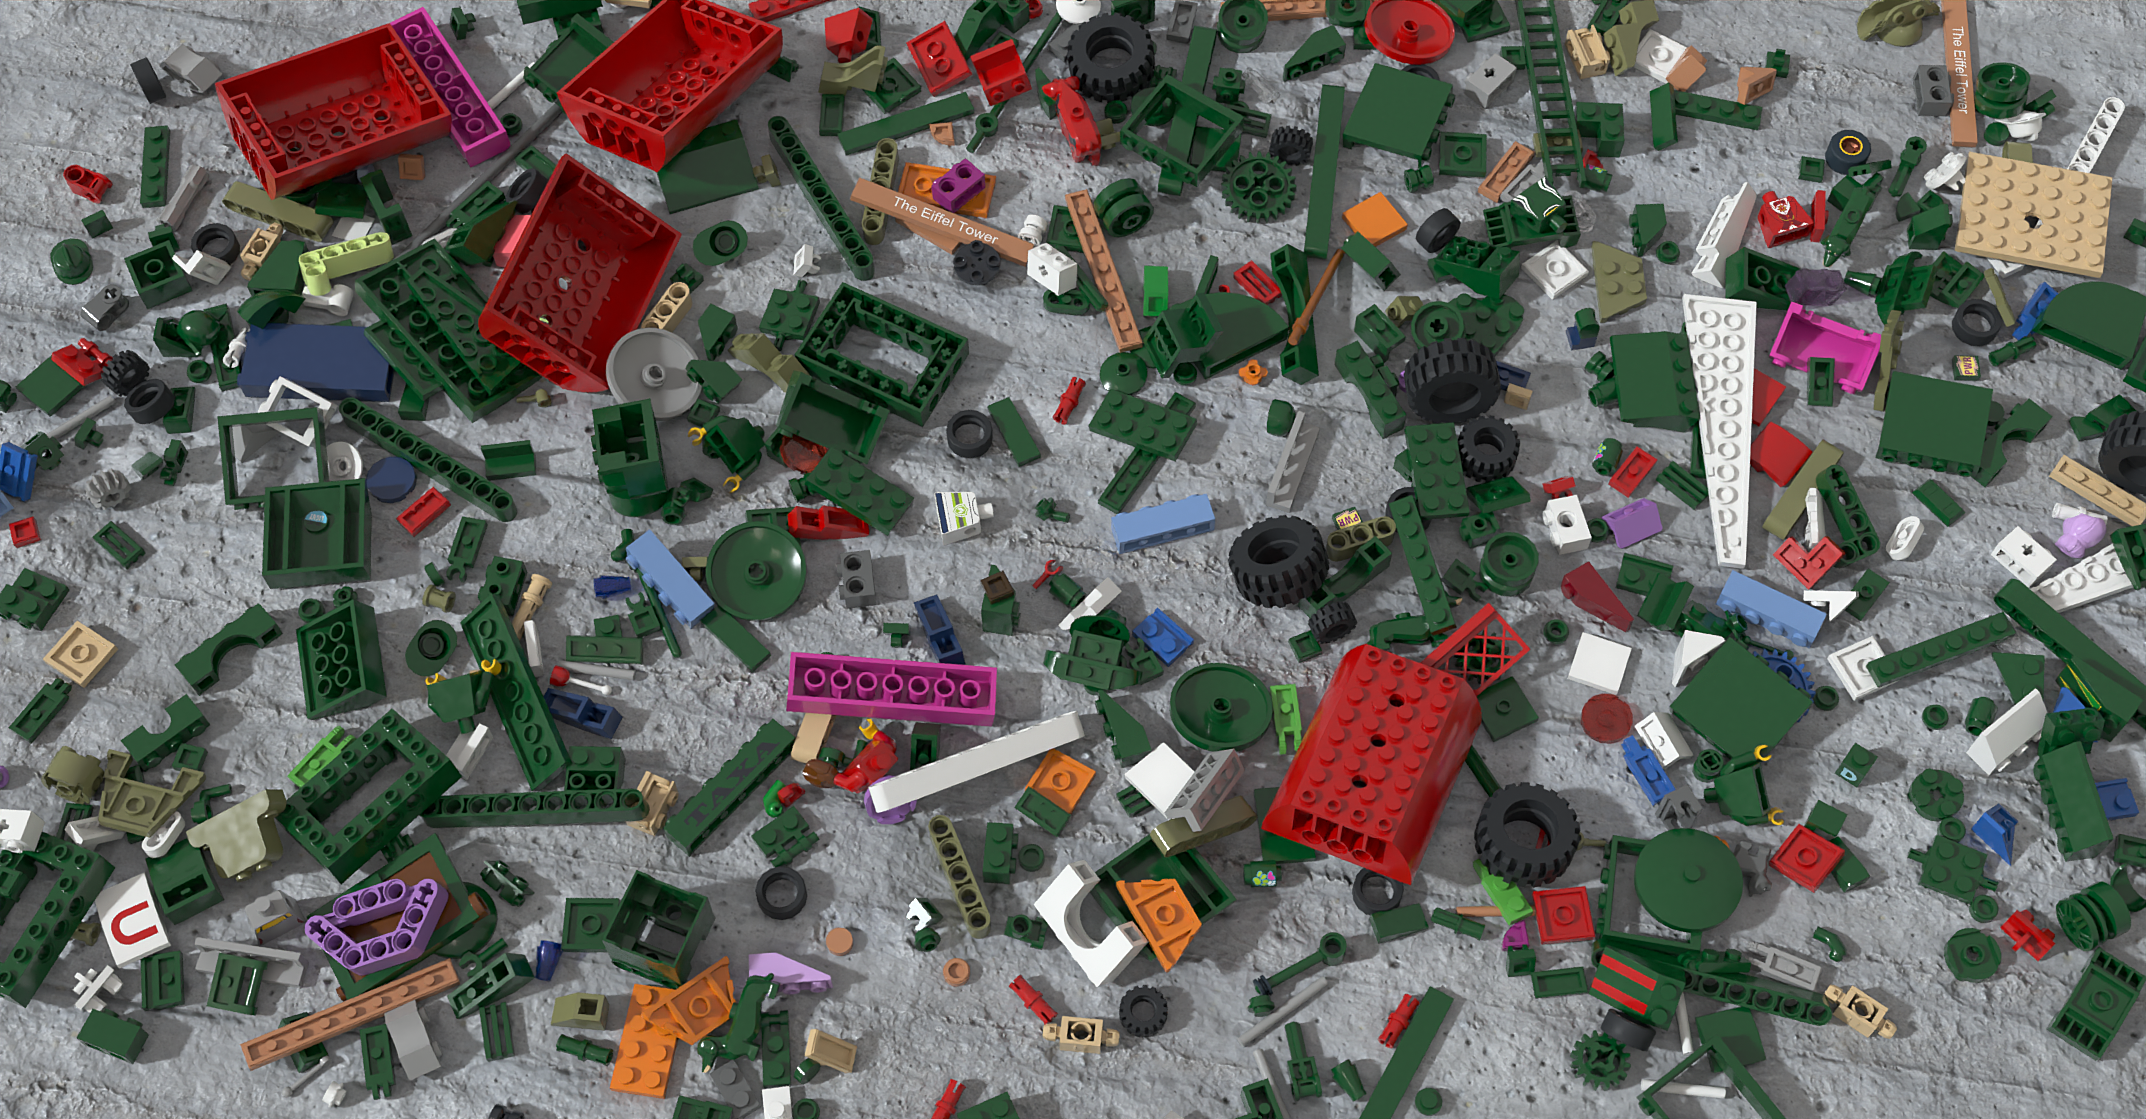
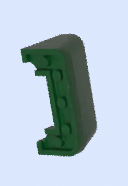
M794 370L776 426L780 428L778 433L792 438L795 434L828 449L832 446L859 464L860 462L868 464L890 410L825 384L803 372Z

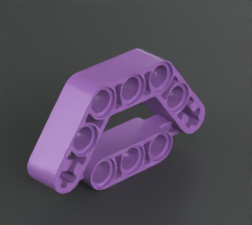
M392 879L338 898L334 903L333 913L324 916L316 915L306 922L305 934L345 968L361 976L368 975L416 959L422 955L447 903L448 892L432 879H424L414 886H409L399 879ZM403 890L402 895L397 898L398 893ZM378 898L377 903L372 907L373 902ZM353 907L351 913L347 915L348 910ZM405 910L394 932L357 943L340 929L349 925L357 926ZM423 915V919L417 923L418 918ZM322 929L328 933L326 936H323L321 933ZM412 939L410 946L405 948L406 943ZM343 941L342 946L337 950V946ZM386 948L385 954L380 957L381 951ZM361 956V960L355 965L357 958Z

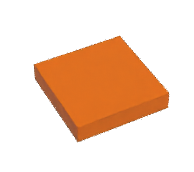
M1381 192L1342 213V219L1354 233L1358 231L1375 247L1407 230L1408 226L1406 221Z
M1052 748L1048 751L1025 787V791L1030 786L1072 814L1096 776V771Z

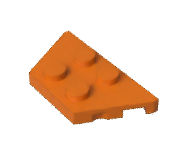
M1162 879L1161 881L1141 880V882L1125 883V880L1116 882L1117 889L1144 936L1149 941L1166 973L1170 972L1202 926L1176 879Z
M727 956L723 957L641 1014L642 1018L690 1045L700 1041L701 1038L707 1036L731 1019L728 1018L733 1002L736 1003V1000L733 998L734 987L733 981L730 980L729 958Z

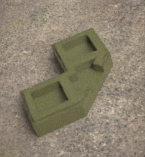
M1994 268L1985 270V279L1994 295L1997 308L2006 327L2015 324L2013 311L2006 299V294Z

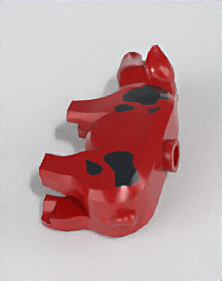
M1079 77L1055 78L1052 82L1044 85L1042 90L1047 96L1055 100L1062 134L1069 141L1074 162H1082L1085 156L1089 155V162L1097 166L1101 158V137L1083 95L1076 92L1080 86Z

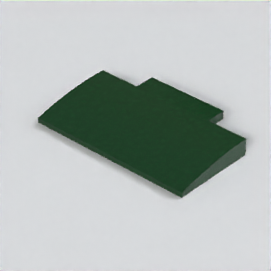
M434 238L355 280V292L380 319V321L365 328L364 335L422 401L443 390L464 415L474 423L542 379L543 376L523 364L491 396L485 390L407 286L408 279L424 266L483 308L485 307L489 298Z

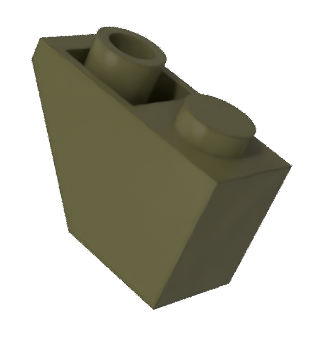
M577 992L555 999L551 1026L605 1031L610 1004L605 995Z

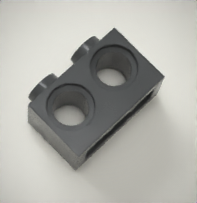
M1919 65L1913 77L1918 116H1946L1949 108L1954 104V94L1950 92L1951 76L1947 73V66Z
M870 550L840 553L841 563H836L838 578L843 577V585H839L840 600H845L847 609L876 605ZM853 566L860 567L855 571L849 570ZM856 588L862 589L859 593L852 592Z

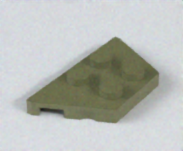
M1592 241L1591 250L1600 323H1605L1608 321V318L1616 314L1622 315L1631 308H1637L1646 303L1647 295L1643 263L1639 257L1598 241Z

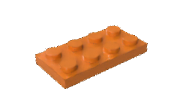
M634 984L610 1084L611 1091L665 1099L678 1037L643 1019L641 1014L675 991L674 989Z

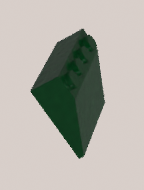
M737 119L705 128L663 168L656 172L669 214L759 189Z
M1662 331L1612 335L1609 338L1621 422L1684 433L1700 420L1687 335Z
M353 599L296 629L308 720L365 708L387 697L374 607Z

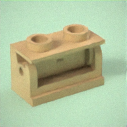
M1591 25L1590 32L1588 28L1574 31L1568 30L1564 45L1580 80L1606 74L1608 64H1610V54L1607 50L1605 51L1602 44V36L1600 33H1597L1594 25Z
M646 771L637 790L642 793L650 806L649 814L643 820L625 822L630 827L655 836L658 830L665 826L667 821L666 814L670 806L673 807L676 804L679 793L674 781L670 782ZM639 802L634 803L631 808L637 806Z

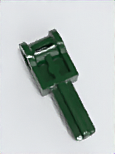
M1910 137L1906 141V149L1900 154L1901 163L1888 190L1894 198L1896 196L1900 197L1903 194L1914 167L1920 163L1921 154L1927 149V144L1921 137Z
M1295 1021L1287 1023L1284 1028L1292 1060L1287 1061L1286 1067L1293 1099L1296 1102L1302 1097L1314 1095L1317 1098L1322 1097L1321 1082L1314 1056L1307 1057L1300 1023Z

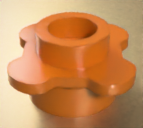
M1254 359L1249 360L1248 365L1239 369V376L1243 377L1244 381L1250 385H1257L1261 382L1262 377H1266L1268 373L1267 369L1258 365L1257 360Z

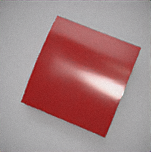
M1755 368L1753 374L1752 423L1760 427L1775 403L1784 393L1786 386Z
M1769 422L1751 443L1750 465L1757 472L1764 470L1780 487H1783L1813 452L1787 430L1773 422Z

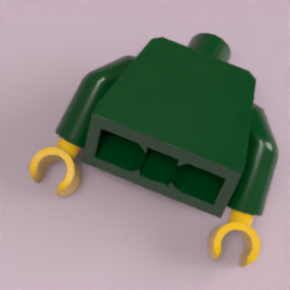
M720 415L703 424L701 429L694 427L689 430L688 437L694 434L699 436V438L692 441L693 446L699 445L702 442V437L706 435L705 438L732 474L737 473L735 477H728L723 483V486L727 482L734 483L735 488L729 493H734L739 487V482L742 479L745 481L758 469L762 458L760 450L765 446V442L762 439L765 436V432L759 425L753 427L747 418L736 419L735 417Z
M496 659L493 660L492 666L488 660L482 661L481 667L485 670L483 673L480 670L447 680L439 673L435 674L436 679L427 677L425 682L428 690V707L441 718L443 723L457 720L461 734L475 731L476 726L473 715L486 711L494 675L501 671V664Z
M1759 745L1754 753L1752 751L1733 757L1720 770V775L1714 778L1715 787L1704 789L1705 802L1707 804L1718 803L1722 815H1729L1732 820L1745 826L1768 824V821L1775 825H1782L1783 819L1774 820L1773 817L1776 813L1784 811L1778 807L1770 809L1761 762L1756 763L1757 759L1766 761L1771 758L1772 755L1762 758L1759 753L1762 748L1768 746Z

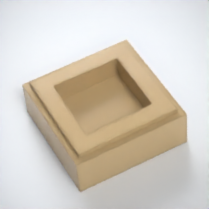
M1509 383L1504 403L1527 410L1533 391Z

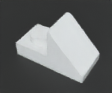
M1804 590V601H1810V606H1826V601H1830L1829 621L1836 619L1859 597V591Z

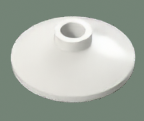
M1056 0V8L1059 15L1070 23L1078 24L1084 21L1087 23L1089 18L1099 15L1101 2L1100 0Z
M334 442L326 447L329 481L361 478L363 461L359 451L353 445L347 442Z

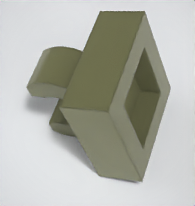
M770 154L762 156V165L753 168V173L757 177L758 183L761 184L769 181L772 188L781 185L777 166Z
M682 557V567L685 570H690V576L695 582L703 581L702 569H706L708 557Z

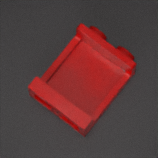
M1012 39L970 56L990 107L1032 90Z

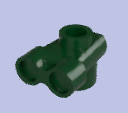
M1022 914L1015 917L1008 916L1004 935L1029 943L1030 948L1042 950L1048 923L1044 918L1037 916L1035 920L1029 919V917ZM1014 927H1021L1022 933L1017 932Z

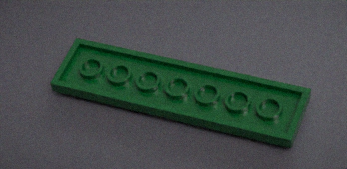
M491 593L460 624L482 673L485 672L481 667V663L484 660H488L491 666L494 659L501 664V671L494 675L490 695L531 791L539 792L564 771L567 765L572 764V761L499 594Z

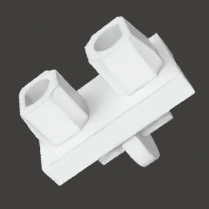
M108 965L93 983L91 980L96 976L97 972L92 968L85 976L78 972L74 976L79 983L73 991L80 995L88 987L75 1004L76 1008L80 1011L86 1010L91 1013L92 1009L102 1012L107 1004L97 997L98 993L104 988L115 996L124 986L123 982L115 975L114 969Z

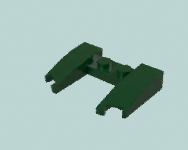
M2146 524L2117 529L2110 535L2120 563L2135 590H2140L2141 587L2146 588Z

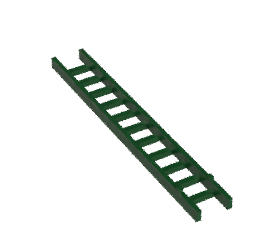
M1515 0L1545 176L1553 184L1552 173H1555V177L1571 176V172H1577L1580 188H1585L1586 176L1554 0H1546L1547 7L1523 8L1522 0ZM1549 15L1550 24L1526 25L1525 16ZM1552 32L1553 41L1529 42L1528 33ZM1555 49L1556 58L1532 59L1531 50ZM1558 66L1559 75L1535 76L1534 67ZM1561 83L1563 93L1538 94L1537 84ZM1564 101L1566 110L1541 111L1540 102ZM1543 119H1568L1569 128L1544 129ZM1571 136L1572 146H1547L1546 137ZM1574 154L1575 164L1551 165L1549 155Z

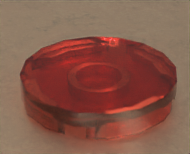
M795 434L792 438L784 435L782 445H780L783 461L791 470H797L802 475L812 472L827 453L826 447Z
M1602 693L1591 697L1581 711L1580 723L1584 732L1591 739L1599 743L1612 744L1621 741L1627 736L1633 724V714L1629 705L1613 694Z

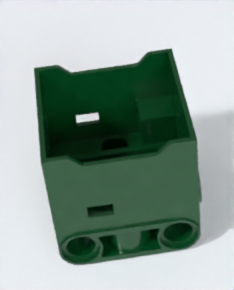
M636 870L602 941L612 960V964L618 968L676 990L686 983L692 970L690 962L700 941L706 940L716 917L713 914L708 897L696 892L685 891ZM672 913H681L680 918L677 920L669 919ZM648 920L654 922L659 927L686 936L678 955L640 941Z

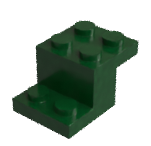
M1196 293L1187 308L1163 310L1143 339V342L1161 378H1170L1179 363L1203 361L1223 333V329L1205 293Z

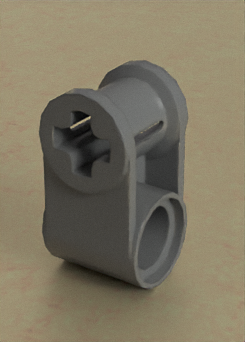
M110 284L105 286L91 301L83 306L80 315L97 330L104 331L128 309L129 301L122 295V290L117 285Z

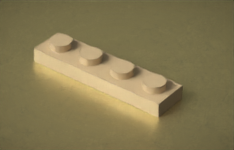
M2065 455L2062 456L2049 475L2052 479L2131 526L2141 525L2146 518V503Z

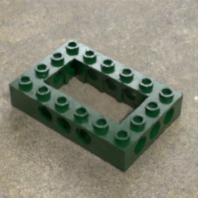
M842 282L794 356L810 376L862 400L890 410V413L923 427L968 357L969 342L968 338ZM853 325L928 358L927 366L921 374L917 375V381L910 392L905 381L891 378L883 374L879 369L876 371L861 364L860 360L854 361L840 354V351L837 349Z
M391 709L286 800L284 811L276 816L275 819L302 848L342 885L463 776L444 753L394 709ZM394 749H397L407 763L411 762L413 767L333 836L319 822L329 818L331 812L345 800L348 801L351 795L364 783L370 782V778L385 765L388 766L395 758Z
M41 832L35 851L15 853L3 849L0 853V868L5 866L28 876L14 900L0 896V926L4 925V919L14 904L19 902V897L29 881L33 880L36 876L37 866L34 864L35 861L43 864L51 871L56 869L63 872L4 963L0 962V997L24 1008L27 1007L115 870V867L100 854L45 832Z

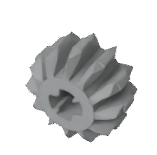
M112 468L107 472L101 470L100 474L92 475V479L86 482V495L96 508L102 507L104 510L110 506L115 508L116 504L124 503L123 499L130 496V483L120 470L114 471Z

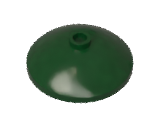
M463 882L469 895L477 892L482 897L490 914L475 923V927L435 952V955L446 959H461L468 951L473 954L480 951L494 935L498 921L496 905L487 891L476 884Z

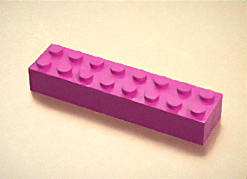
M421 7L390 22L451 113L452 127L449 136L469 167L471 168L507 150L511 144L506 130L425 8Z
M791 652L786 711L992 727L995 717L997 667Z

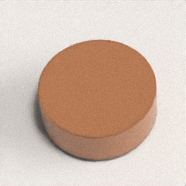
M835 928L828 933L826 945L833 955L843 956L851 951L853 938L847 929Z
M960 958L949 960L943 968L945 981L955 987L967 983L970 978L968 963Z

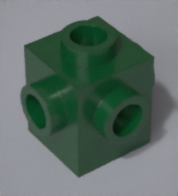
M1220 68L1218 77L1214 76L1212 90H1216V102L1230 104L1233 101H1239L1240 94H1244L1246 80H1242L1243 70Z
M41 431L21 446L29 454L37 455L35 469L39 467L44 471L47 469L53 470L62 462L60 458L64 456L60 451L63 446L53 436L49 438ZM46 450L45 455L42 456V452Z

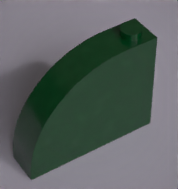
M2091 281L2075 284L2061 291L2040 312L2032 331L2121 370L2133 359L2146 315V296L2137 291L2108 282Z
M1228 292L1205 294L1222 326L1223 333L1203 361H1195L1193 363L1206 380L1287 340L1289 326L1275 310L1252 297ZM1192 299L1181 304H1174L1169 310L1185 309Z

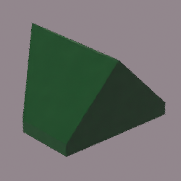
M172 316L157 318L153 341L163 357H198L178 334L176 329L179 321Z

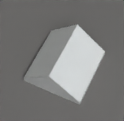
M1685 630L1675 651L1672 685L1677 687L1697 674L1724 644V638Z

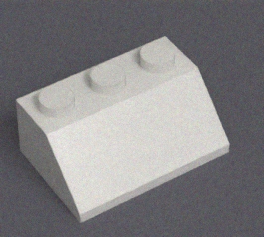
M2035 688L1984 730L1966 752L1988 775L1996 769L1999 772L2003 771L2011 763L2009 759L2014 754L2020 757L2029 748L2027 744L2031 740L2035 743L2040 740L2047 713L2040 692Z

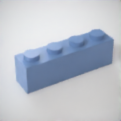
M1193 494L1183 500H1170L1163 505L1155 507L1146 506L1139 511L1131 513L1122 512L1115 517H1111V530L1119 554L1213 531L1215 528V516L1207 494Z
M648 530L626 547V560L633 569L638 568L644 574L642 576L644 582L650 588L654 586L657 589L659 599L665 606L670 605L676 611L674 615L682 625L687 624L692 629L714 609V602L651 530Z
M1732 570L1715 604L1724 611L1729 610L1730 613L1734 614L1740 613L1747 622L1758 624L1768 629L1774 635H1781L1790 639L1794 644L1807 648L1811 647L1827 615Z

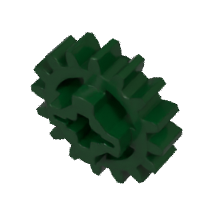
M1473 638L1468 648L1472 646V650L1468 653L1483 654L1484 639ZM1487 639L1486 654L1501 655L1502 640ZM1465 646L1458 652L1465 653ZM1505 647V655H1507L1509 647ZM1454 655L1457 658L1455 667H1462L1461 671H1464V656ZM1468 656L1467 671L1482 672L1483 657ZM1486 657L1485 672L1496 673L1501 667V658ZM1504 658V665L1508 663L1510 659ZM1499 659L1498 664L1492 668V664L1496 663V660ZM1469 674L1468 681L1477 678L1478 684H1481L1482 675ZM1485 675L1486 680L1491 677L1490 675Z
M1593 1030L1591 1038L1587 1034H1583L1581 1037L1582 1042L1576 1041L1573 1046L1576 1050H1572L1570 1054L1571 1058L1576 1059L1570 1065L1571 1068L1578 1069L1575 1078L1583 1077V1086L1588 1085L1589 1082L1592 1083L1594 1091L1597 1090L1599 1085H1602L1604 1091H1608L1610 1083L1615 1088L1618 1087L1620 1084L1619 1079L1624 1081L1627 1077L1625 1071H1629L1631 1068V1064L1625 1062L1630 1058V1053H1623L1626 1044L1618 1045L1616 1043L1617 1040L1608 1038V1034L1605 1032L1602 1036H1599L1597 1031ZM1584 1050L1586 1051L1585 1054L1588 1057V1060L1585 1064L1583 1062ZM1596 1058H1597L1598 1060H1601L1602 1058H1603V1059L1607 1058V1060L1605 1061V1063H1603V1062H1599V1063L1596 1062L1595 1064H1593L1594 1061L1596 1060ZM1615 1058L1618 1060L1617 1071H1615L1616 1067L1613 1064Z

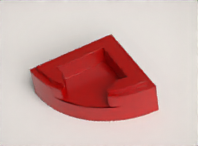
M1587 149L1583 158L1584 168L1586 164L1603 169V164L1597 158V154Z
M792 783L777 793L780 802L785 808H788L806 791L799 783Z

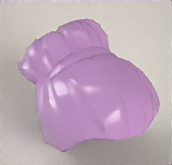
M2083 513L2067 518L2063 522L2064 534L2055 542V546L2062 553L2072 558H2082L2087 548L2097 545L2103 539L2107 530L2106 524L2101 518L2091 517Z

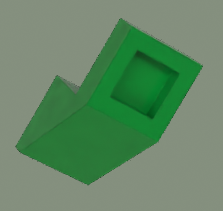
M1144 265L1143 316H1159L1163 310L1168 309V266Z

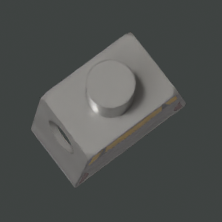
M281 890L267 896H261L244 908L248 923L259 946L306 923L296 899Z

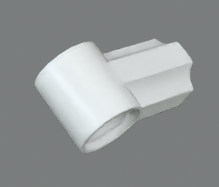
M335 285L327 294L314 296L305 286L303 297L306 299L303 304L304 306L327 309L338 316H346L354 297V291L345 285Z

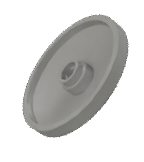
M659 328L634 330L623 336L609 354L606 365V377L615 399L620 404L651 398L656 421H668L683 415L693 406L702 389L698 382L694 383L690 380L685 369L689 361L699 360L696 353L682 338L667 330Z

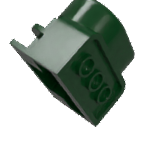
M651 398L592 409L595 435H591L593 450H596L592 451L595 466L598 465L599 468L597 470L599 482L604 484L613 509L627 517H643L661 509L668 496L669 487Z

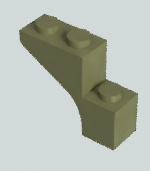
M1654 0L1630 2L1619 11L1622 24L1613 26L1603 34L1615 76H1621L1635 65L1641 30H1647L1659 21Z
M875 46L849 63L824 61L818 93L845 94L846 96L847 90L851 91L852 87L875 92L877 83L882 84L884 71L887 66L888 57L884 56L885 47Z
M764 333L739 334L732 340L733 345L727 350L734 358L766 374L783 392L787 391L794 370L809 375L793 355H782Z

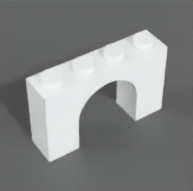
M1080 860L1068 864L1035 902L1034 906L1040 912L1041 917L1053 929L1057 938L1069 950L1073 959L1086 972L1089 980L1096 987H1100L1113 982L1149 941L1133 921L1116 926L1102 943L1092 940L1086 934L1080 920V907L1083 899L1100 879L1085 860Z

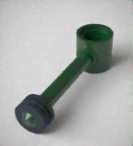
M1336 932L1325 934L1321 938L1317 952L1267 979L1264 975H1261L1258 980L1254 979L1253 983L1256 993L1259 995H1272V988L1321 961L1328 966L1341 964L1346 955L1347 943L1345 938ZM1335 945L1340 951L1332 954L1326 950V947Z

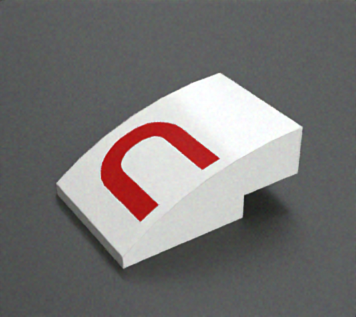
M145 873L132 877L99 893L95 899L96 908L118 968L171 946L162 910L157 903L153 885Z

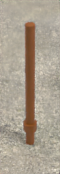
M1342 249L1336 250L1301 317L1297 318L1293 324V331L1288 339L1291 345H1296L1301 335L1306 333L1309 327V320L1345 255Z

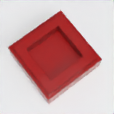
M34 516L9 524L13 545L16 548L41 541L37 521Z

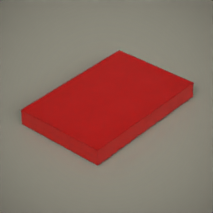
M946 21L906 42L933 97L973 75Z

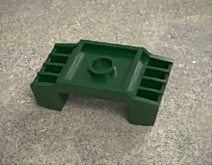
M1572 195L1561 196L1566 203L1563 219L1568 223L1561 233H1556L1551 227L1542 233L1535 232L1510 214L1511 201L1504 202L1497 207L1484 209L1483 214L1490 244L1511 249V247L1558 239L1560 248L1577 245L1581 233Z
M2098 947L2090 955L2080 971L2082 972L2081 977L2062 1009L2054 1015L2046 1029L2095 1061L2102 1057L2117 1034L2146 982L2145 975L2128 966L2125 962L2120 961L2101 947Z

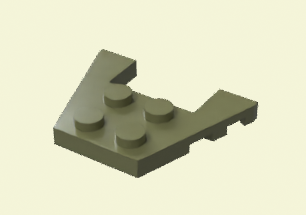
M1891 310L1887 319L1888 324H1885L1884 331L1881 334L1879 352L1882 353L1873 410H1884L1892 370L1897 368L1898 355H1900L1902 341L1900 339L1903 335L1905 323L1900 321L1901 311Z
M109 749L107 752L108 763L104 774L105 785L101 796L98 821L101 826L150 838L206 780V775L204 772L182 767L171 790L125 779L124 777L133 761L132 755Z

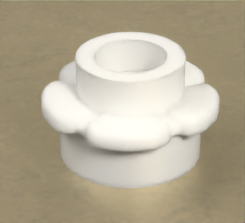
M333 1081L322 1099L323 1102L329 1104V1108L334 1104L339 1106L347 1092L343 1089L344 1083L338 1084Z

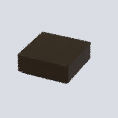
M1004 570L980 580V584L991 605L1014 595V590Z

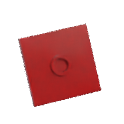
M1798 824L1770 859L1769 866L1815 893L1845 855V850L1803 825Z
M1586 886L1533 891L1532 898L1536 910L1541 945L1595 939Z

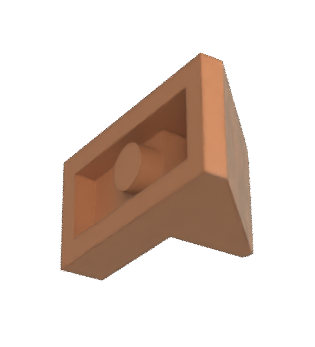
M1691 45L1685 49L1665 79L1677 91L1685 92L1706 71L1704 65L1707 59Z
M1741 67L1737 82L1739 91L1737 101L1745 105L1772 91L1777 70L1774 68Z

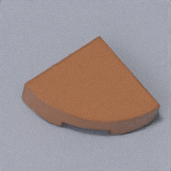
M952 122L929 124L930 132L936 141L944 145L955 146Z

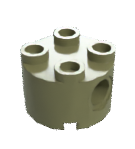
M62 746L43 774L41 782L48 790L52 786L56 788L55 794L65 800L76 804H84V802L89 804L102 783L105 772L99 767L101 761L92 755L84 757L77 754L74 749Z

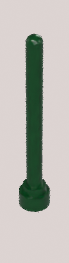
M629 565V568L637 573L672 656L674 658L681 657L682 651L654 586L650 588L642 579L644 574L638 568L633 569Z

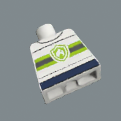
M974 492L934 493L943 545L981 533L980 520L994 517L992 504L977 505Z

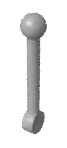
M329 1056L323 1057L319 1064L293 1085L283 1088L282 1095L284 1097H291L296 1088L322 1067L328 1066L332 1061Z

